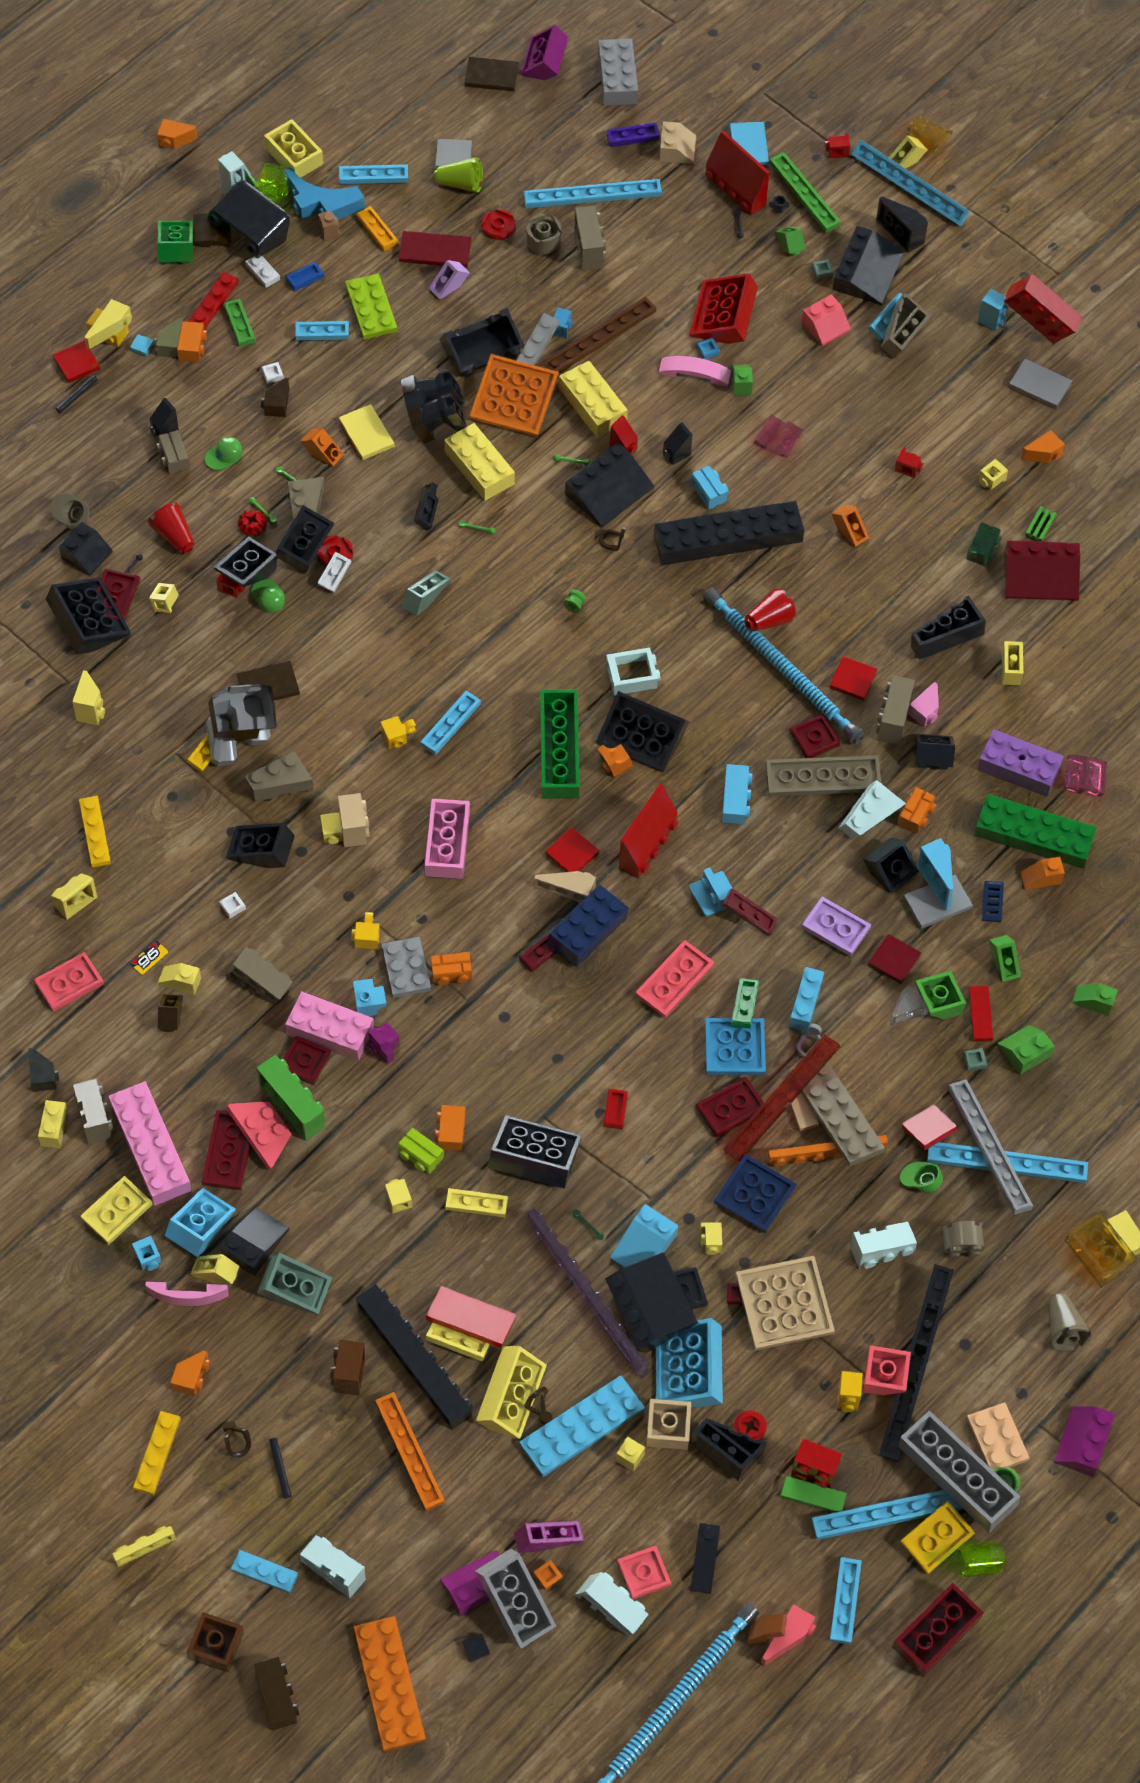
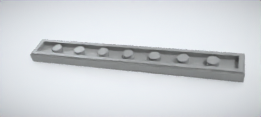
M967 1079L949 1084L948 1090L1013 1215L1032 1210L1033 1205Z

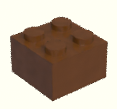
M340 1340L339 1347L335 1346L333 1358L335 1361L334 1366L331 1367V1385H334L335 1393L359 1396L366 1358L364 1342Z
M202 1612L187 1650L188 1658L229 1673L244 1635L243 1626Z

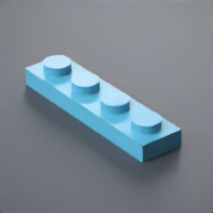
M408 165L339 166L340 184L408 183Z
M465 691L421 741V746L436 755L480 706L481 700Z
M840 1558L830 1635L831 1642L851 1645L862 1560Z

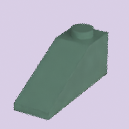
M435 570L407 589L402 607L408 610L409 613L417 616L429 607L450 582V578Z

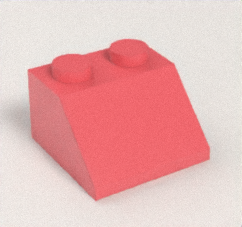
M832 294L803 310L802 324L821 346L851 330L842 306Z
M870 1345L867 1354L863 1392L882 1396L906 1392L911 1352Z

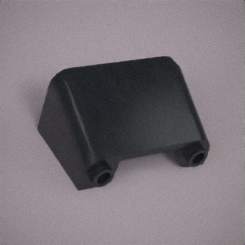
M243 180L235 184L209 211L207 218L215 226H220L225 221L247 238V250L257 259L286 242L290 224L289 215L282 208Z
M508 308L502 309L499 313L490 315L488 318L462 329H456L454 332L452 330L448 331L439 339L458 373L464 376H468L474 372V369L488 364L491 354L501 357L511 355L513 357L520 354V350L524 347Z

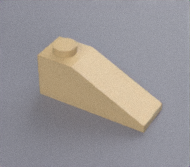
M579 871L535 875L534 887L581 903L595 889L596 877L590 873Z

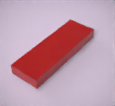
M969 986L973 1042L993 1041L989 986Z

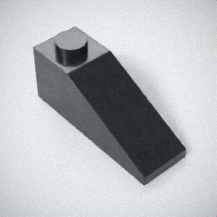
M699 1524L690 1591L711 1594L720 1534L719 1525Z

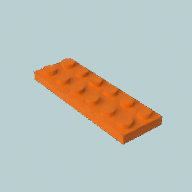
M395 1616L354 1626L384 1752L426 1741Z

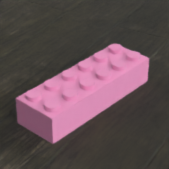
M146 1081L109 1095L111 1108L154 1206L190 1192V1181Z

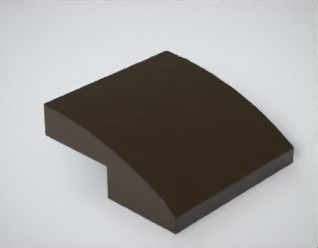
M208 213L193 215V244L210 247L213 243L229 247L231 243L229 224L225 221L220 226L211 224L207 220Z

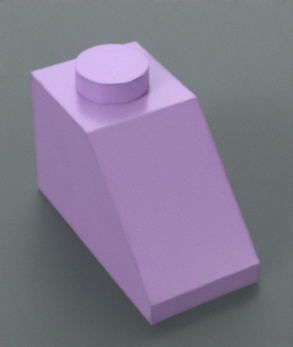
M447 260L429 286V289L439 299H442L461 287L470 272L459 262Z

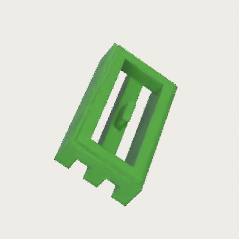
M1042 506L1038 509L1025 534L1026 537L1040 542L1045 538L1057 515L1056 512L1051 513L1049 509L1044 510ZM1041 514H1042L1043 517H1042L1041 521L1039 522V524H1038V526H1037L1035 532H1034L1033 534H1031V532H1032L1034 526L1036 525V523H1037L1039 517H1040ZM1049 517L1050 519L1047 525L1045 526L1041 536L1038 537L1037 535L1041 527L1043 526L1046 518Z

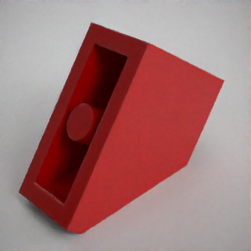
M622 415L610 426V448L616 443H620L627 451L634 454L638 449V437L627 419Z

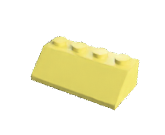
M521 1346L503 1347L476 1421L491 1431L520 1439L530 1413L524 1405L528 1397L538 1390L547 1365Z

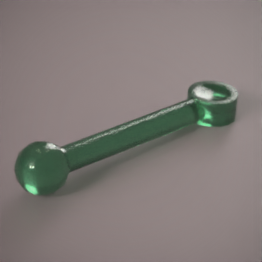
M579 1210L573 1211V1217L579 1218L597 1235L598 1240L604 1239V1234L598 1232L584 1219Z

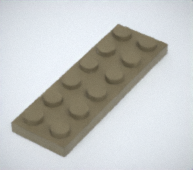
M878 755L766 760L769 796L863 793L868 785L877 780L881 783Z
M828 1062L793 1076V1081L797 1088L801 1091L849 1167L885 1153V1147Z

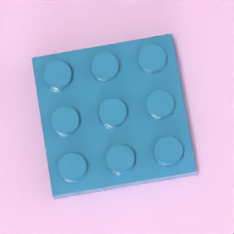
M732 1018L705 1019L706 1075L766 1074L764 1018H752L751 1029L731 1026Z

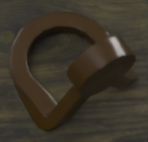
M622 527L621 532L613 529L602 531L599 536L600 545L608 550L618 551L624 538L626 527ZM607 533L620 535L618 545L605 543L603 536Z
M541 1387L532 1393L524 1405L527 1410L539 1415V1421L544 1425L553 1419L552 1414L545 1409V1397L549 1391L547 1387ZM543 1393L540 1400V1411L532 1407L531 1403L535 1397Z
M233 1421L224 1423L222 1427L223 1431L226 1432L224 1441L228 1453L236 1458L245 1456L251 1448L249 1431L245 1428L236 1427V1423ZM232 1431L240 1432L244 1436L246 1446L241 1452H233L231 1449L229 1437Z

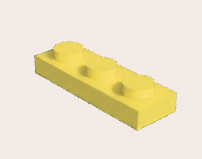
M448 1188L446 1210L505 1218L508 1196Z
M432 1323L426 1335V1340L479 1361H483L490 1347V1344L436 1323Z
M161 1527L148 1537L142 1536L138 1538L134 1544L119 1547L113 1553L117 1566L120 1567L176 1540L172 1527Z

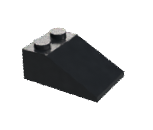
M881 196L879 198L876 220L908 253L925 244L928 226L926 217L913 208Z
M303 505L275 552L278 554L277 558L306 574L335 523Z
M248 537L214 567V570L238 585L246 587L265 580L277 569L278 554Z
M285 823L236 826L226 858L265 868L285 867L295 835Z
M255 1208L231 1231L220 1246L221 1254L239 1265L243 1270L256 1276L289 1231V1227L260 1209Z

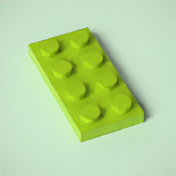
M379 273L345 281L363 339L398 332Z

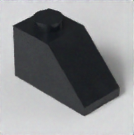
M165 397L149 419V429L157 437L179 430L176 409Z
M683 422L664 441L663 455L673 465L691 455L693 434Z

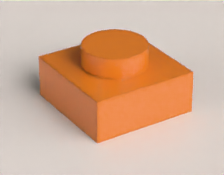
M551 1560L533 1572L545 1591L563 1579L562 1574Z

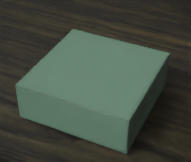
M829 260L812 262V269L816 280L833 277V270Z
M983 1048L963 1052L967 1072L987 1068Z

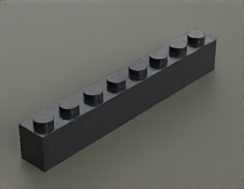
M375 1284L356 1297L357 1306L444 1421L453 1430L472 1416L471 1408L473 1406L468 1398L461 1396L459 1393L461 1392L460 1388L454 1381L451 1383L443 1366L439 1367L435 1362L437 1359L432 1351H427L423 1346L425 1344L418 1334L415 1336L410 1322L407 1319L403 1320L399 1315L401 1312L396 1304L389 1302V1296L383 1288L379 1289Z

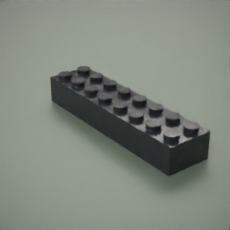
M796 500L654 524V539L661 566L801 543L804 537V526Z

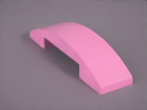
M670 356L662 358L659 374L676 377V374L680 373L711 379V384L728 387L731 370L701 358Z
M146 1282L148 1294L158 1300L174 1305H206L229 1296L228 1285L207 1284L206 1292L168 1290L166 1282Z

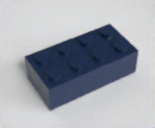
M599 884L549 933L548 945L577 968L627 919L629 907Z

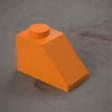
M163 119L157 133L158 146L176 149L197 139L196 126Z
M1050 430L1024 447L1022 459L1050 463L1062 457L1065 444Z
M844 505L831 513L838 530L854 547L870 538L856 506Z
M1060 857L1042 859L1020 872L1025 890L1062 884L1065 874Z

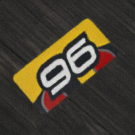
M155 941L133 960L130 965L143 975L168 953V950L158 941Z

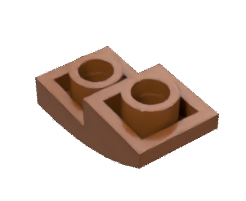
M784 1613L774 1614L753 1621L749 1627L748 1644L768 1643L769 1638L785 1636L786 1615Z

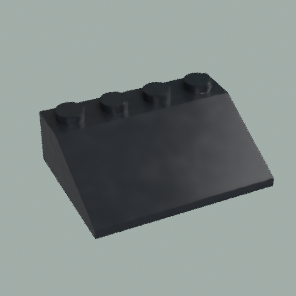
M856 226L834 276L832 290L882 305L904 255V251L875 231Z
M616 443L565 482V495L602 528L654 488V484L631 453L620 443Z
M100 577L51 585L46 601L76 655L94 652L131 634ZM98 585H100L101 591L99 592V594L97 592ZM106 597H107L106 605L112 606V609H110V608H108V607H106V606L104 605V599H105ZM104 614L118 616L119 621L115 620V618L104 616Z
M618 691L596 743L608 748H615L621 744L629 757L664 772L683 738L689 721Z
M505 1115L491 1149L488 1168L565 1189L582 1135Z
M664 1252L624 1267L605 1278L637 1348L643 1352H650L698 1324L695 1314Z

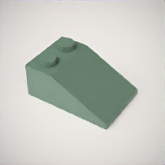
M279 1252L270 1257L257 1294L272 1301L318 1315L332 1277Z

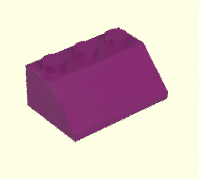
M556 25L531 36L521 75L540 80L556 77L563 60L568 36Z
M1073 1406L1054 1463L1094 1477L1115 1413L1096 1406Z
M497 1550L440 1579L459 1617L490 1601L475 1571L500 1556Z

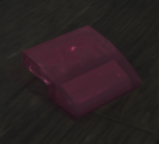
M771 414L753 443L771 453L787 458L803 430L792 422L788 421L786 424Z
M1068 755L1064 788L1078 794L1085 791L1101 797L1105 792L1107 762L1088 756Z

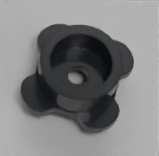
M777 195L773 198V201L769 202V207L774 208L777 213H782L785 208L789 207V202L786 201L784 196Z

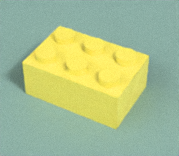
M292 119L264 135L265 149L284 169L291 167L300 178L323 165L322 150Z

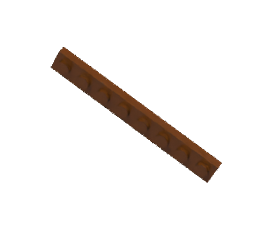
M645 296L537 366L557 371L560 374L654 314L656 307Z

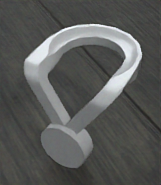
M811 1024L809 1031L803 1033L799 1039L797 1052L805 1059L817 1057L824 1046V1042L819 1035L822 1031L819 1025ZM814 1034L818 1040L817 1049L812 1054H806L802 1051L801 1045L806 1037Z

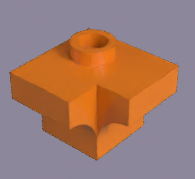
M621 744L615 748H607L604 745L597 748L600 757L604 761L602 766L607 773L611 772L613 777L633 766L629 755Z

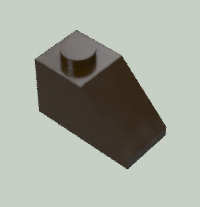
M285 377L265 391V398H261V408L264 409V416L286 417L290 390L289 378Z
M163 994L158 1006V1029H163L164 1032H173L178 1029L183 995Z

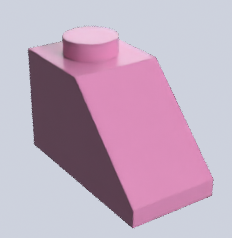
M934 682L909 705L908 714L923 727L929 723L932 724L938 717L937 683Z

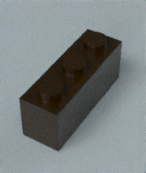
M278 1656L255 1663L254 1668L272 1731L296 1724V1716L300 1714L297 1703H292L290 1698L294 1693L291 1683H286L284 1675H288L285 1662L280 1663Z

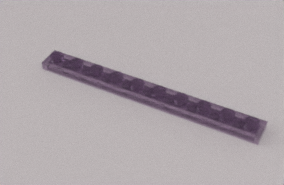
M535 1208L528 1211V1221L640 1378L647 1375L649 1363L644 1355L640 1356L637 1352L638 1348L635 1342L627 1338L623 1325L621 1323L617 1324L612 1310L604 1306L600 1293L598 1291L594 1292L589 1278L586 1275L583 1276L579 1271L580 1266L575 1259L571 1260L567 1247L563 1243H559L554 1229H549L546 1225L544 1215L541 1212L538 1213Z

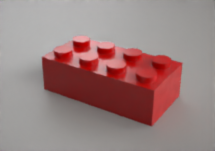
M1033 274L1012 284L1003 300L1053 344L1074 334L1082 320V316Z

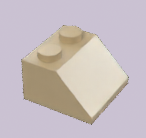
M663 121L660 162L694 164L696 135L681 123Z

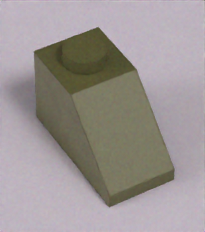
M177 319L158 332V338L154 339V349H157L158 356L178 358L177 348L182 319Z

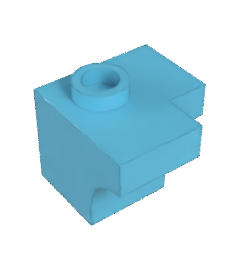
M373 979L353 981L358 1013L373 1016L377 1015L379 1009L386 1007L384 986L374 987Z

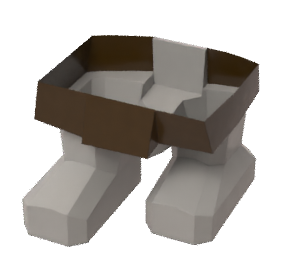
M261 684L230 686L211 697L208 703L210 717L205 723L211 762L216 766L232 765L237 759V740H245L250 746L267 743L271 737L270 729L277 727L272 686Z

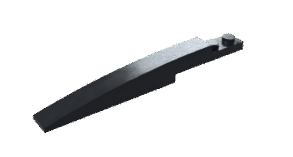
M934 1264L909 1350L911 1356L906 1392L896 1394L880 1449V1456L896 1461L900 1459L902 1452L898 1447L900 1437L909 1428L953 1276V1269Z

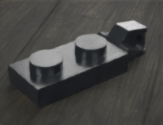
M434 482L426 484L425 488L422 489L414 522L426 531L432 528L439 501L436 496L438 485Z

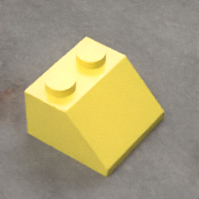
M83 670L73 699L76 721L98 725L100 719H103L105 715L103 699L101 698L100 690L88 672Z
M82 873L77 877H72L62 888H57L51 895L53 905L67 920L97 898L94 879Z

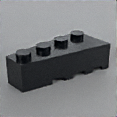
M968 595L963 598L961 603L951 606V609L946 613L942 612L934 621H929L912 632L911 648L919 660L984 635L986 620Z

